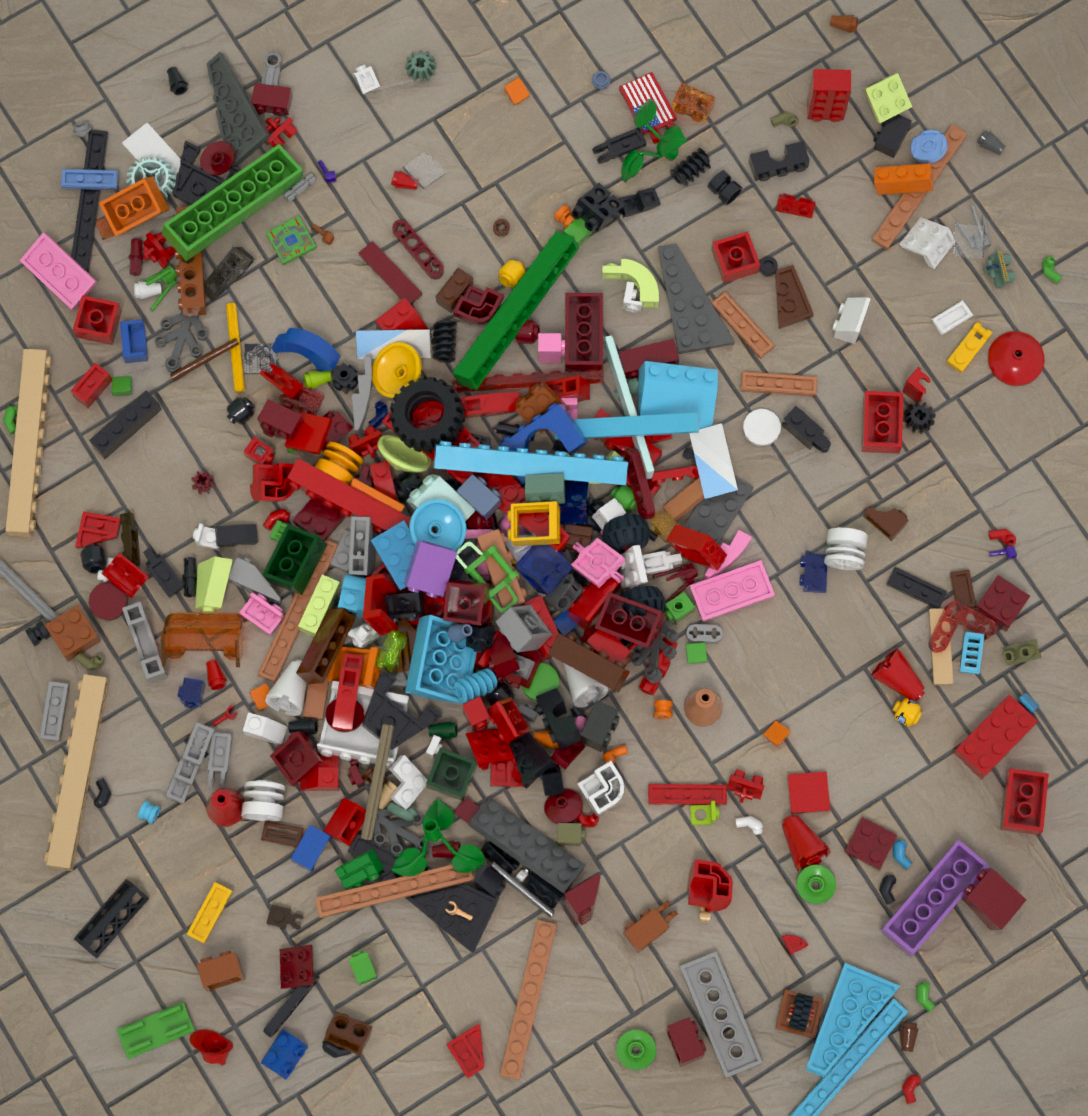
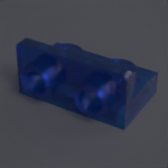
M806 550L804 556H801L800 567H804L803 574H800L799 585L803 586V592L826 593L827 565L824 563L826 554H815Z

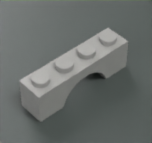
M141 601L123 607L122 609L148 683L151 684L168 678Z

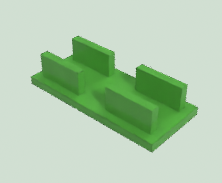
M181 1002L119 1028L116 1031L129 1060L195 1032L184 1002Z

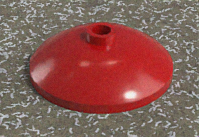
M1012 331L1000 335L994 340L988 352V365L991 372L998 380L1007 385L1023 386L1029 384L1040 375L1044 367L1045 356L1041 345L1034 337L1024 332ZM1019 352L1021 353V356L1017 357L1015 353Z

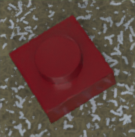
M356 765L349 767L350 774L347 776L351 784H356L358 789L365 786Z

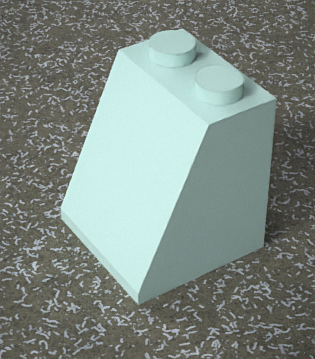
M435 474L427 476L423 480V484L410 493V498L407 500L414 510L429 500L441 499L448 501L460 510L465 521L476 511L449 484Z

